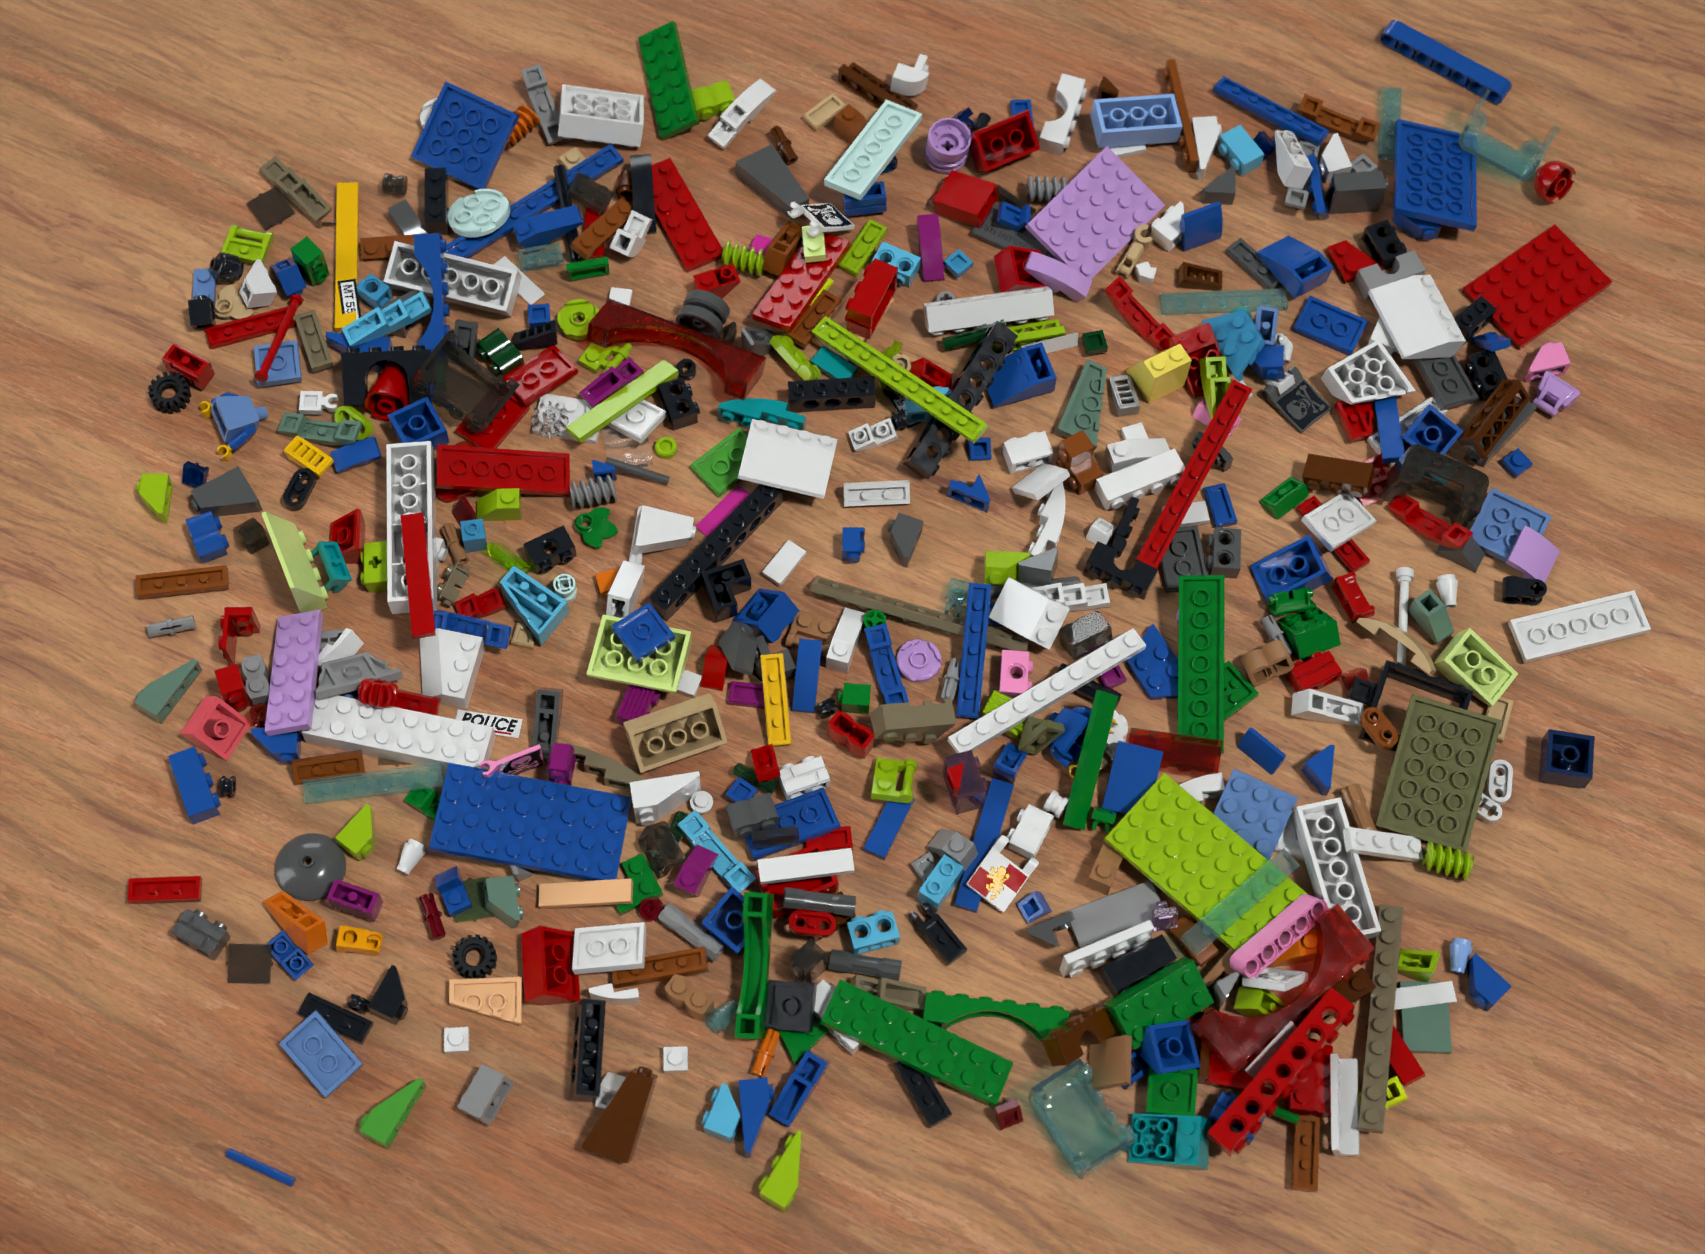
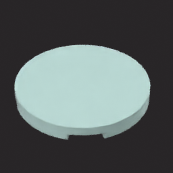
M478 189L471 195L458 198L451 205L447 218L451 229L456 234L463 237H480L494 232L507 221L510 215V205L500 191Z

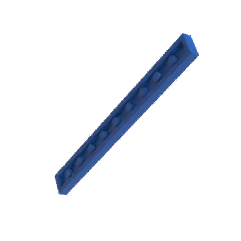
M612 144L566 171L570 195L623 163V157ZM555 178L510 205V215L500 228L480 237L460 236L448 243L447 252L443 253L470 258L514 231L513 225L530 216L541 214L559 203Z

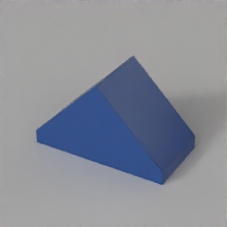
M1329 745L1305 762L1301 770L1321 795L1327 796L1331 788L1335 745Z

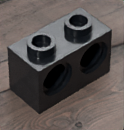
M1388 219L1365 227L1361 239L1373 260L1381 265L1382 271L1392 267L1396 256L1407 253L1405 244L1399 240L1394 226H1391Z
M1483 296L1476 299L1454 318L1466 340L1464 344L1492 321L1497 310Z
M1485 350L1469 355L1465 364V372L1470 376L1473 388L1480 400H1486L1502 380L1508 379L1495 351Z
M683 377L658 384L659 396L665 411H667L673 431L698 423L697 414H700V409L697 402L692 401L691 396H693L691 386L689 383L685 384Z

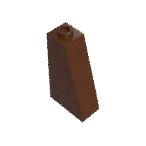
M639 1066L638 1069L634 1068L630 1071L583 1142L582 1149L626 1164L632 1160L658 1075L652 1074L653 1070Z

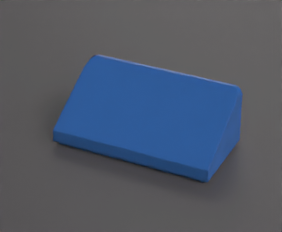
M1251 727L1237 746L1271 775L1283 764L1286 754Z

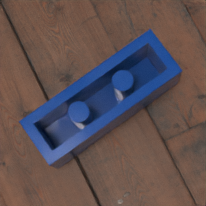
M194 746L169 755L168 758L188 817L193 825L220 815L218 806H221V802L217 792H212L211 786H214V782L210 772H205L204 766H207V761L203 752L198 753Z

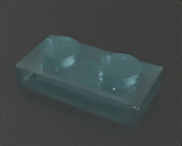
M560 242L518 249L522 272L564 265Z

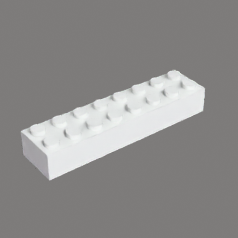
M431 441L386 444L387 602L392 614L410 613L401 515L423 512L433 609L437 611L435 453Z
M316 691L312 727L301 732L306 743L349 752L362 750L364 755L447 771L448 763L480 768V762L490 760L496 739L494 728L490 726L397 707L383 708L363 704L358 699L338 695L317 700Z

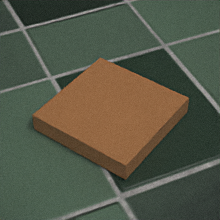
M1122 1035L1108 1038L1100 1044H1090V1090L1097 1091L1131 1084V1036Z

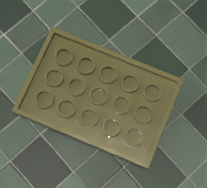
M1412 694L1375 827L1402 835L1413 836L1425 842L1430 841L1435 845L1441 844L1445 848L1449 846L1452 850L1460 849L1462 853L1467 851L1502 720Z

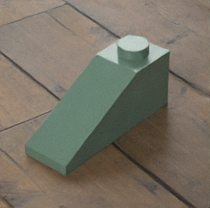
M193 659L149 683L136 696L134 703L138 710L162 724L201 673L202 668L198 661Z

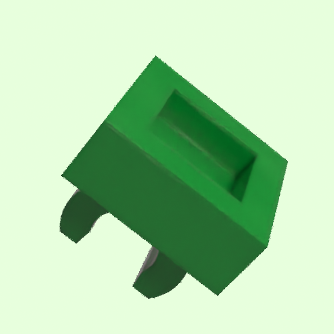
M1094 806L1091 818L1095 819L1092 824L1093 830H1096L1098 823L1103 822L1106 825L1105 833H1108L1110 823H1115L1116 811Z

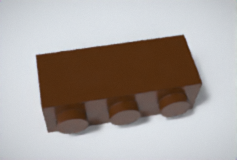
M1308 453L1302 478L1303 483L1312 490L1325 489L1335 494L1343 492L1349 493L1354 497H1369L1375 471L1371 463Z

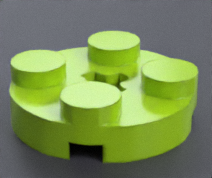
M585 299L568 301L565 307L558 312V325L565 338L569 340H584L597 335L601 324L600 312L589 301ZM578 316H581L582 319H585L581 323H577L574 321L577 320Z

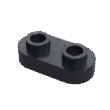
M301 468L294 473L283 494V500L289 509L299 510L305 506L316 485L313 471L308 468ZM304 480H308V483L302 484ZM295 498L299 499L297 502H292Z

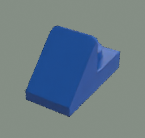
M979 474L973 487H969L962 481L951 480L948 486L947 497L986 513L988 512L990 497Z
M1007 743L994 764L993 775L1014 783L1028 753L1019 751L1017 746Z
M457 866L435 875L436 887L442 894L451 917L473 908Z

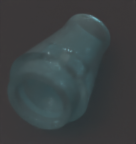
M730 999L725 1004L708 1013V1017L705 1019L706 1025L716 1034L721 1031L724 1032L737 1013L738 1003Z

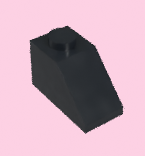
M391 965L370 1001L368 1008L372 1014L397 1025L398 1021L403 1020L406 1016L408 1003L397 967Z

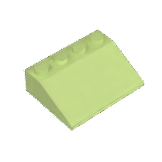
M266 511L262 512V517L300 613L328 608L325 602L329 598L324 586L319 587L318 581L322 580L317 567L312 569L310 562L314 561L310 549L305 550L303 546L304 543H307L303 531H298L295 523Z
M603 614L586 675L588 677L676 694L692 645L691 631L669 627L675 635V639L641 661L636 662L612 630V625L623 618Z

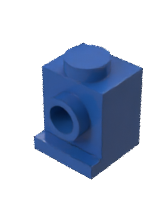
M843 527L842 561H848L849 563L860 561V553H865V527Z

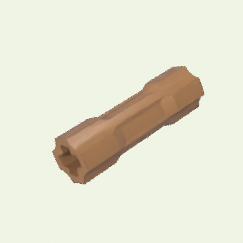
M1352 784L1341 789L1340 794L1356 828L1378 831L1367 809L1366 799L1360 785Z

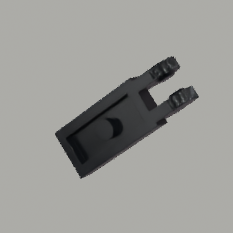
M1135 497L1130 498L1110 546L1118 550L1116 558L1120 557L1125 549L1126 539L1129 538L1133 529L1132 526H1129L1131 520H1136L1140 508L1137 507L1140 499Z
M924 902L920 907L922 912L929 918L926 923L915 911L909 913V916L919 928V931L949 966L964 955L968 949L939 914H936Z

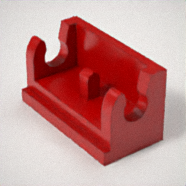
M1355 572L1336 577L1332 585L1352 624L1356 623L1358 618H1368L1375 614L1374 606L1369 605L1356 582Z

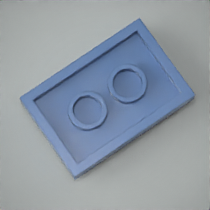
M316 1010L279 1043L326 1098L333 1094L364 1065Z

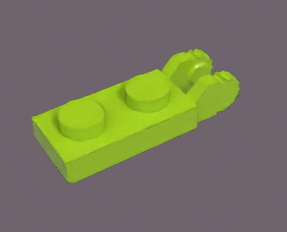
M779 335L771 338L769 343L802 379L818 380L820 378V369L816 365L810 364L807 356L795 347L790 337Z

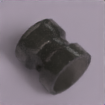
M385 173L382 181L383 194L390 195L391 193H396L398 196H405L408 186L407 176L399 175L397 177L393 176V174Z

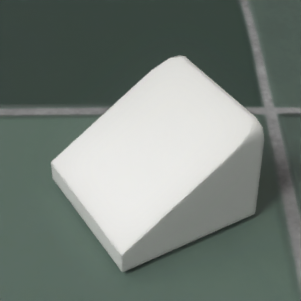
M1285 372V379H1264V383L1267 386L1271 385L1279 397L1295 384V379L1292 374Z
M1098 517L1091 525L1086 539L1094 544L1099 541L1107 545L1118 527Z

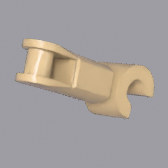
M1142 224L1136 228L1133 243L1116 270L1117 274L1120 272L1126 275L1125 278L1128 279L1144 250L1151 246L1153 238L1150 236L1145 238L1149 225Z

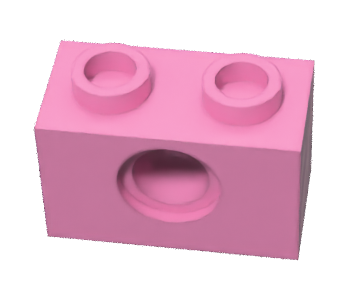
M1002 650L999 676L1000 693L1014 699L1032 688V681H1028V674H1032L1033 660H1029V652ZM1011 674H1019L1021 678L1015 679Z

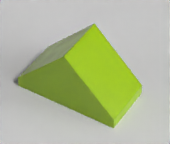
M1400 949L1398 973L1419 982H1428L1435 973L1441 953L1439 951Z

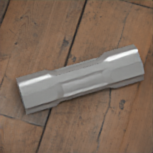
M671 902L666 905L658 916L660 922L672 931L677 932L694 947H705L707 958L712 962H715L726 948L725 944L703 930Z

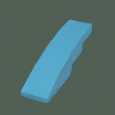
M421 291L404 302L399 299L382 310L379 307L373 309L342 328V331L349 345L354 347L399 330L433 312V309L425 294Z

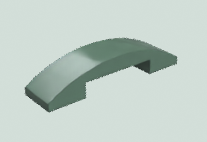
M284 412L277 431L292 438L299 436L308 442L316 444L349 445L356 442L363 424L360 421L344 419L341 420V423L307 419L304 414Z

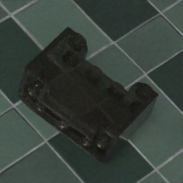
M448 331L412 379L413 387L418 392L427 394L435 405L448 410L451 417L464 422L471 432L475 434L483 433L520 384L512 378L507 382L503 381L501 374L498 377L462 351L464 346L460 345L458 347L455 342L458 337L451 331Z
M1414 444L1390 468L1380 499L1390 503L1395 496L1403 498L1407 490L1445 506L1443 516L1450 518L1451 525L1456 522L1466 527L1481 512L1489 487V479L1485 473L1422 445Z

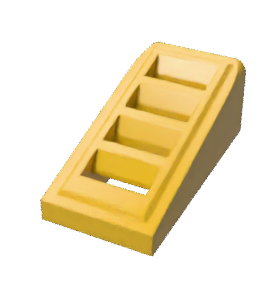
M296 436L284 449L290 461L303 468L310 469L319 477L334 462L333 458L299 436ZM322 459V461L318 464V466L315 467V465L319 462V460Z

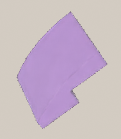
M1525 525L1513 546L1506 564L1524 573L1522 578L1539 579L1545 583L1560 551L1541 534Z

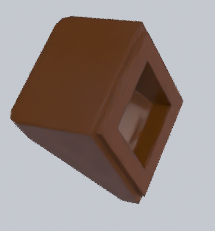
M1103 76L1099 85L1097 99L1118 98L1119 90Z

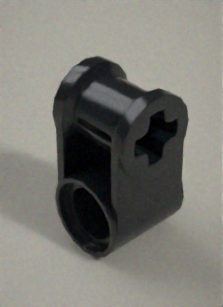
M1506 576L1502 581V601L1507 604L1536 606L1540 604L1547 592L1546 584L1539 579Z

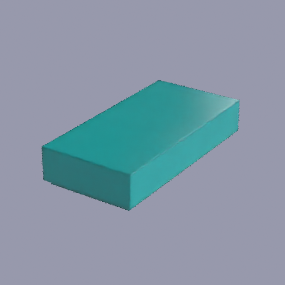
M824 346L810 360L811 365H816L821 372L832 379L853 378L857 373L855 366Z

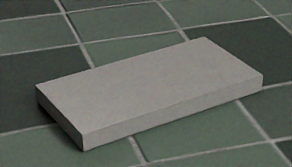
M1150 880L1069 910L1073 912L1075 920L1071 921L1072 926L1070 928L1079 949L1148 920H1151L1154 930L1170 923Z

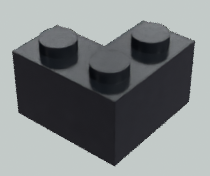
M744 559L701 572L702 585L717 622L737 616L738 605L734 595L752 589L751 576Z

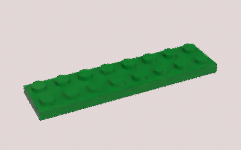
M1225 575L1179 576L1178 754H1224Z
M841 979L820 1021V1024L992 1107L997 1105L1014 1063Z

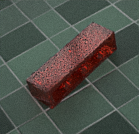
M1131 728L1129 743L1163 751L1160 768L1176 767L1179 771L1184 772L1198 770L1205 775L1219 772L1223 740Z

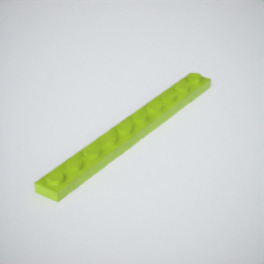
M827 316L812 330L815 337L975 444L988 429L987 423Z

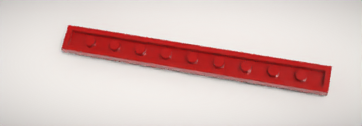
M1234 379L1232 380L1136 562L1139 560L1156 569L1158 568L1252 391L1250 387Z

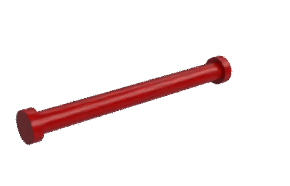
M291 295V303L260 370L256 371L255 378L261 382L268 380V372L298 306L302 305L304 301L300 295Z

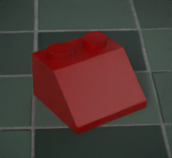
M1009 245L994 256L1001 293L1045 287L1043 283L1024 270L1030 253L1042 254L1041 250Z

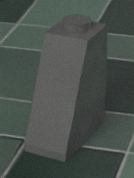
M239 466L191 491L194 498L191 500V503L196 512L201 511L202 514L212 511L215 517L217 515L227 516L263 510Z

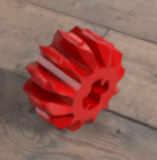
M373 678L364 679L358 689V700L370 706L392 707L398 696V686L392 681Z

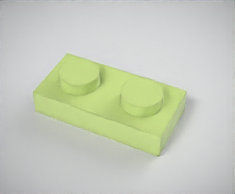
M811 225L802 226L805 263L826 261L824 232L816 237H812L807 233V230H811L813 227Z

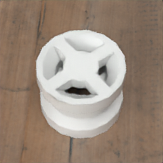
M1053 790L1043 810L1054 813V816L1059 819L1067 808L1069 798H1063L1059 796L1057 791Z

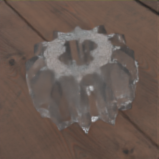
M550 401L548 406L540 403V409H534L531 423L533 424V430L539 432L541 438L548 435V438L551 439L554 434L559 437L560 431L566 432V425H568L569 419L566 416L565 408L561 409L559 403L552 406Z

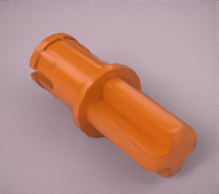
M773 1029L766 1030L761 1047L756 1051L758 1054L751 1074L761 1078L766 1077L771 1059L775 1057L773 1053L780 1036L778 1031Z

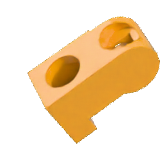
M340 925L336 952H352L378 956L381 952L384 936L381 933L368 931L367 929Z

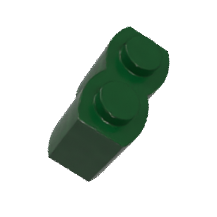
M499 328L477 342L479 356L482 360L485 361L487 359L491 363L489 366L495 375L499 374L502 377L524 363L521 353Z

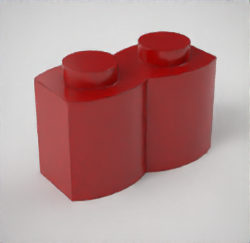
M837 711L828 722L829 737L835 743L846 746L854 756L865 759L874 747L875 737L872 731L861 724H856L854 719L848 714Z

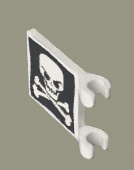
M791 202L790 206L793 210L787 211V214L792 218L804 214L811 221L810 225L813 228L807 230V233L812 237H816L822 232L852 230L855 227L831 203L798 205L796 202Z

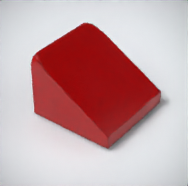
M963 763L948 768L946 772V780L955 797L959 795Z

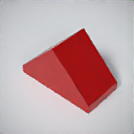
M710 645L705 655L701 687L718 691H723L730 664L720 646Z

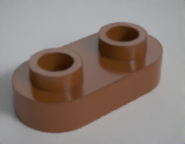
M1375 707L1365 709L1360 717L1361 726L1379 748L1383 750L1392 749L1399 738L1397 730L1380 709ZM1370 715L1375 716L1377 720H1372ZM1384 733L1389 734L1391 738H1386Z

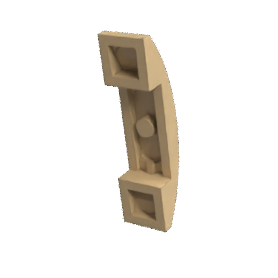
M1358 618L1356 621L1374 635H1380L1384 630L1416 654L1411 662L1428 674H1434L1437 671L1431 657L1423 646L1401 628L1376 619Z

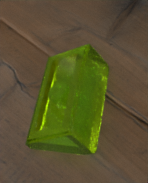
M489 542L487 544L489 555L510 570L515 566L526 574L532 570L533 567L503 544L499 542Z

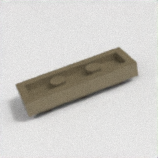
M312 310L294 315L312 372L334 367L316 311Z

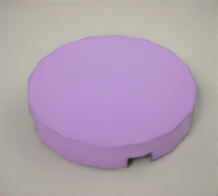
M922 639L906 642L901 646L897 654L899 673L911 682L924 683L930 681L938 674L941 668L939 649L933 643L922 641Z

